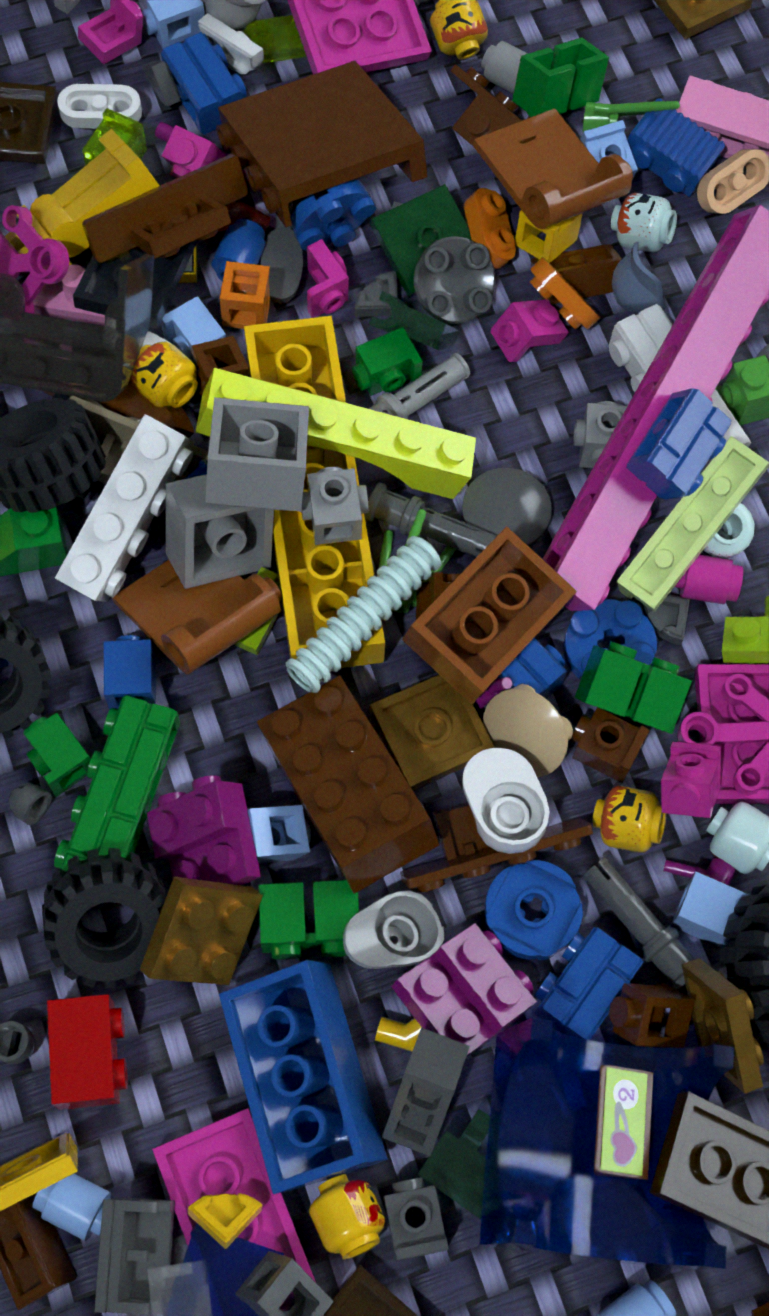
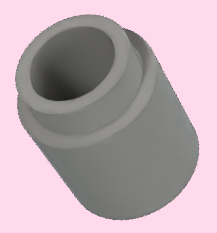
M500 41L496 46L491 45L485 52L481 62V68L485 69L484 78L513 94L520 58L528 53L505 41Z

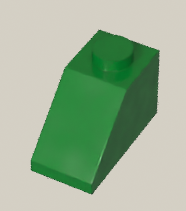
M58 507L28 513V511L14 512L11 508L0 515V577L61 566L68 555L64 526Z

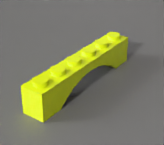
M218 368L213 369L203 391L195 433L210 436L214 397L309 406L307 446L337 451L362 459L386 470L412 489L450 499L456 497L472 476L475 437Z

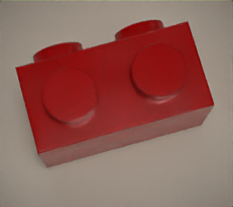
M109 994L47 1000L51 1104L58 1110L120 1104L119 1090L128 1088L126 1059H118L117 1039L125 1037L123 1008H115V1003Z

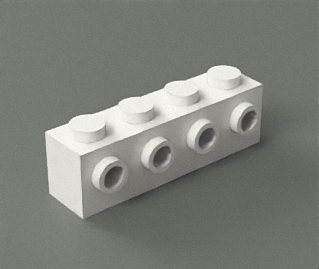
M144 414L55 579L94 601L107 602L109 597H115L126 579L124 570L131 557L138 556L148 539L149 533L146 530L153 517H158L166 507V483L173 482L177 475L181 476L185 472L193 457L191 448L195 442Z

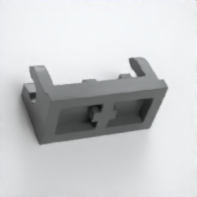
M125 1197L103 1199L94 1312L150 1314V1311H167L175 1200Z

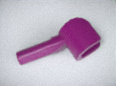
M509 677L494 680L477 698L475 706L478 709L483 708L500 691L511 688L512 680Z
M713 858L707 870L666 860L663 871L691 878L695 872H699L729 886L734 877L735 868L721 859Z

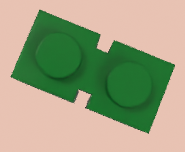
M582 37L555 45L554 51L548 47L522 55L512 101L525 110L530 117L554 108L559 114H562L566 110H577L580 107L586 106V102H598L609 56Z
M612 641L609 644L608 650L593 645L574 698L672 734L692 680L678 676L680 666L653 657L651 665H647L634 660L637 650Z
M346 880L313 882L315 933H306L303 882L259 885V892L263 895L259 905L260 940L263 953H272L273 959L290 960L300 958L302 956L301 951L316 948V950H321V955L324 957L347 956L343 946V933L349 920L359 913L358 892L353 894Z

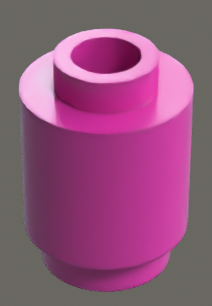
M699 555L675 587L680 588L681 598L723 605L726 603V600L737 602L742 586L743 566L733 565V560Z

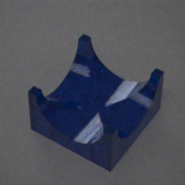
M538 1018L528 1019L496 1035L479 1245L670 1269H726L727 1246L717 1243L712 1238L704 1219L651 1195L649 1192L677 1094L689 1091L709 1101L719 1079L727 1071L733 1069L734 1047L713 1044L691 1048H656L603 1043L557 1032L552 1029V1020ZM601 1064L653 1072L648 1180L598 1176L594 1173Z

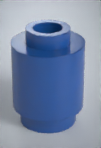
M237 219L233 225L227 227L211 263L212 268L221 281H223L226 261L258 265L266 246L264 240L265 231L261 226L248 219Z

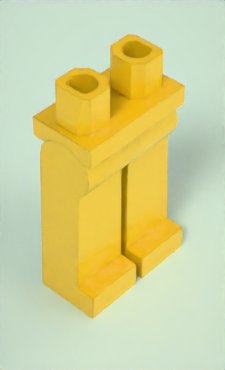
M112 129L98 139L105 148L103 152L52 195H42L31 204L30 212L34 229L43 239H56L63 243L69 257H75L89 247L82 226L84 220L160 186L140 158ZM9 232L5 236L19 254L28 253L29 250L16 233Z

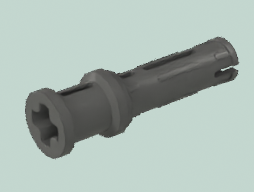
M381 482L375 486L369 498V513L364 515L368 521L373 522L375 519L398 527L399 533L407 536L410 533L418 510L424 509L426 517L420 535L476 557L498 536L425 507V502L419 497L414 496L412 499L391 492L387 490V485Z
M607 857L603 858L598 862L599 866H592L584 874L583 878L589 882L643 946L640 950L643 954L642 958L646 962L652 961L671 983L670 986L681 991L686 987L681 964L695 960L694 957L678 940L679 932L670 926L665 928L614 869Z

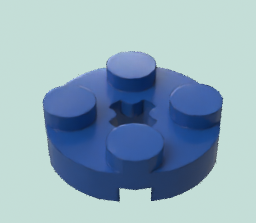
M353 179L328 188L327 191L329 193L317 200L311 194L297 205L290 218L294 236L301 249L307 250V246L321 239L325 244L332 242L335 247H341L355 238L356 232L354 230L376 211V205L363 183Z
M605 599L595 610L576 611L573 614L563 641V652L568 667L579 679L583 675L593 645L598 646V643L603 641L604 636H612L614 639H618L621 645L637 650L634 660L651 665L657 651L656 633L649 619L643 614L641 607L635 602Z
M541 860L527 861L524 864H517L502 870L491 883L485 899L484 910L487 931L492 932L499 939L502 949L516 957L528 960H547L553 957L554 954L562 951L571 943L582 922L583 908L575 889L576 885L564 870L554 864ZM534 898L542 901L541 910L546 913V917L543 920L535 918L531 922L524 918L525 911L520 908V904L522 901L530 904Z

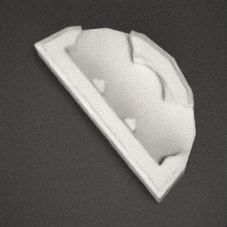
M209 13L198 20L200 31L207 38L211 37L215 45L219 44L223 49L228 62V68L239 74H246L261 65L264 60L263 48L252 42L243 32L235 31Z

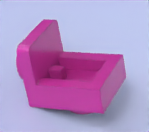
M110 0L109 10L78 26V39L105 64L142 43V11L132 0Z
M321 239L307 246L308 271L317 283V285L307 291V310L312 318L318 317L323 313H333L348 301L349 277L347 276L344 261L336 251L331 253Z
M549 300L512 302L491 328V334L509 362H517L529 347L560 344L569 333L559 318L558 311L551 305Z

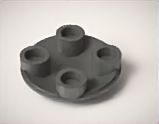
M451 236L435 241L421 254L415 267L414 288L421 306L433 318L450 324L465 323L490 308L495 289V272L489 258V251L484 245L464 237Z
M497 468L489 470L473 480L465 492L462 511L465 523L498 535L507 526L525 544L530 545L548 529L552 507L545 487L534 476L519 469Z

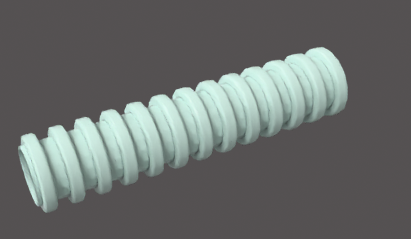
M417 536L409 537L406 543L407 546H401L397 550V556H391L387 560V566H381L377 570L378 576H371L367 580L368 587H360L357 590L358 597H350L347 600L348 607H340L337 610L338 617H330L327 620L328 627L319 628L316 631L317 638H309L306 641L307 648H299L296 651L297 658H290L286 661L287 672L299 686L308 692L317 693L321 689L320 682H328L331 679L330 672H338L341 669L340 662H346L351 658V650L358 651L362 647L361 640L368 641L372 637L371 630H379L382 627L381 620H389L392 616L391 610H398L402 606L401 600H408L412 596L411 590H418L422 584L421 580H427L431 577V570H437L441 566L439 554L430 543Z

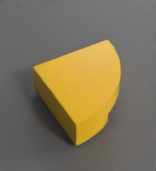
M240 1193L238 1195H206L188 1207V1215L224 1249H227L262 1211V1204L259 1201Z

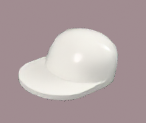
M490 748L474 755L464 769L462 785L476 821L477 832L483 841L492 849L508 854L525 852L536 846L544 836L550 811L547 798L531 764L519 753L505 748Z

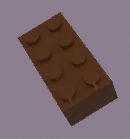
M341 676L322 685L317 693L309 692L256 721L270 751L353 894L439 846L430 817Z

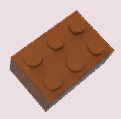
M506 526L410 626L402 640L470 704H473L577 591Z

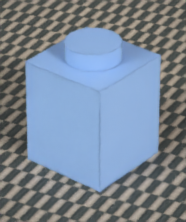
M695 872L687 882L670 926L719 948H726L729 939L723 936L727 921L738 918V915L734 913V907L742 897L750 895L699 872Z

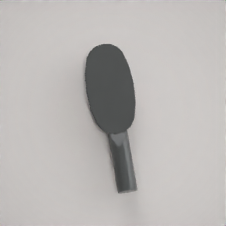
M294 201L288 203L290 216L293 212ZM276 215V229L271 231L265 240L266 246L261 256V265L270 266V300L273 303L277 302L279 305H282L283 303H289L298 290L302 277L303 252L294 236L292 227L286 228Z

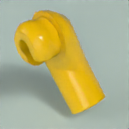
M381 1016L375 1041L412 1052L422 1027L415 1018L406 1024Z

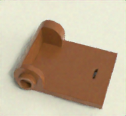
M555 108L474 139L472 144L530 222L539 229H545L625 196L631 189L633 173L628 162L617 154H610L603 157L598 163Z
M167 560L118 592L112 599L182 672L189 675L279 614L281 611L279 602L282 600V594L271 578H262L258 574H252L245 580L238 575L185 589L171 562Z

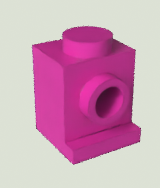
M175 125L161 155L173 166L170 175L175 178L226 156L213 142Z
M672 742L671 755L661 779L662 813L703 818L711 817L720 790L721 746Z

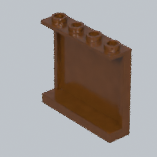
M355 60L218 107L221 124L216 126V130L223 149H230L231 153L239 158L241 168L246 171L252 190L254 192H261L267 211L270 214L276 213L286 228L292 226L288 203L396 164L411 182L428 177L424 140Z

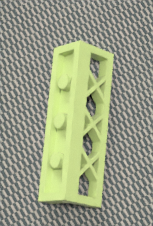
M731 436L723 450L713 458L702 472L703 481L699 488L691 495L683 497L619 577L617 580L619 591L630 600L635 597L655 612L768 469L769 462Z

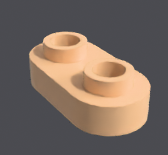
M743 149L706 173L700 180L697 189V198L700 206L708 213L726 214L761 191L769 182L768 155L759 149ZM744 166H746V175L743 174Z

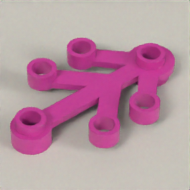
M10 205L3 212V226L7 231L16 233L29 251L26 254H19L0 231V301L20 273L30 272L17 294L9 296L4 305V312L9 320L28 322L34 315L33 300L46 283L56 284L65 277L69 268V254L66 247L60 241L50 238L43 239L32 226L33 219L29 209ZM17 214H18V215H19V222H18V224L16 225V216H17ZM19 303L21 304V311H20V313H18V305H19Z
M737 673L730 675L722 686L721 692L724 700L731 705L743 704L764 722L717 724L709 714L693 712L682 721L677 737L678 741L682 743L712 746L713 744L768 742L751 763L742 765L733 777L735 789L743 795L750 796L760 790L765 782V775L769 771V699L753 687L751 680L747 676ZM736 683L744 688L745 694L741 696L733 694L730 690V684ZM688 731H700L704 741L700 743L693 742L688 736ZM741 774H752L756 778L757 784L755 786L746 785L742 781Z

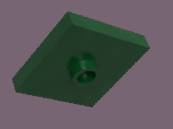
M446 184L372 218L369 223L393 270L396 271V275L408 298L416 295L414 288L415 267L421 254L428 246L439 239L451 236L472 240L469 228Z

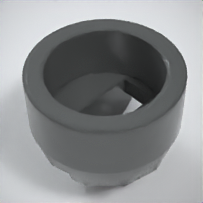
M29 782L21 784L19 788L12 790L9 796L10 811L27 825H33L41 820L48 811L52 796L39 785Z
M7 1021L0 1024V1061L7 1064L23 1063L31 1057L35 1049V1039L32 1032L26 1026L15 1021ZM19 1032H20V1033H22V1037H21V1041H20V1045H19L18 1052L16 1053V1049H17V1045H18V1041H19Z

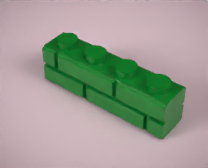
M127 695L123 696L118 709L112 707L109 710L103 733L108 735L103 752L96 750L92 755L87 772V777L92 779L87 795L80 794L74 803L71 822L76 823L70 841L65 839L61 841L55 855L54 867L68 871L67 860L76 855L81 861L88 858L87 851L97 848L99 856L108 855L109 848L120 849V854L123 858H126L129 852L135 853L147 819V812L150 811L180 726L177 711L158 704H149L147 701Z

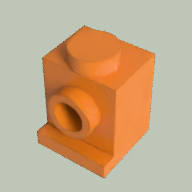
M226 261L219 298L224 327L244 329V326L267 323L270 307V266Z

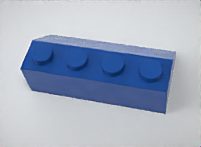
M305 960L219 994L273 1194L329 1180L338 1175L349 1174L388 1160L330 964Z

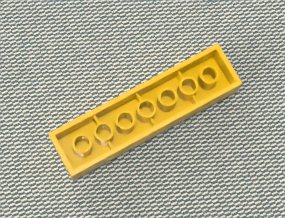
M332 316L244 326L246 354L251 378L346 403ZM307 446L303 492L308 491L307 474L317 473L326 467H339L343 470L355 468L357 486H360L355 457L337 451ZM274 510L273 542L290 658L296 659V651L299 648L306 649V641L311 637L317 638L316 631L321 627L327 628V620L330 617L337 618V610L342 606L348 607L347 600L352 596L358 597L357 590L362 586L368 587L367 580L374 576L364 514H361V540L315 545L312 520H303L302 511ZM383 626L377 631L371 630L372 637L368 641L361 640L362 647L358 651L351 650V658L346 662L341 661V668L384 663L385 638Z

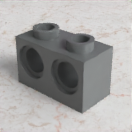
M421 1028L382 1138L425 1155H431L470 1046Z

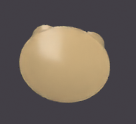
M520 684L498 693L488 703L483 716V725L494 747L510 749L522 755L531 764L537 777L552 773L563 762L567 752L568 740L573 735L572 725L567 718L561 716L556 708L547 699L536 693L531 686Z

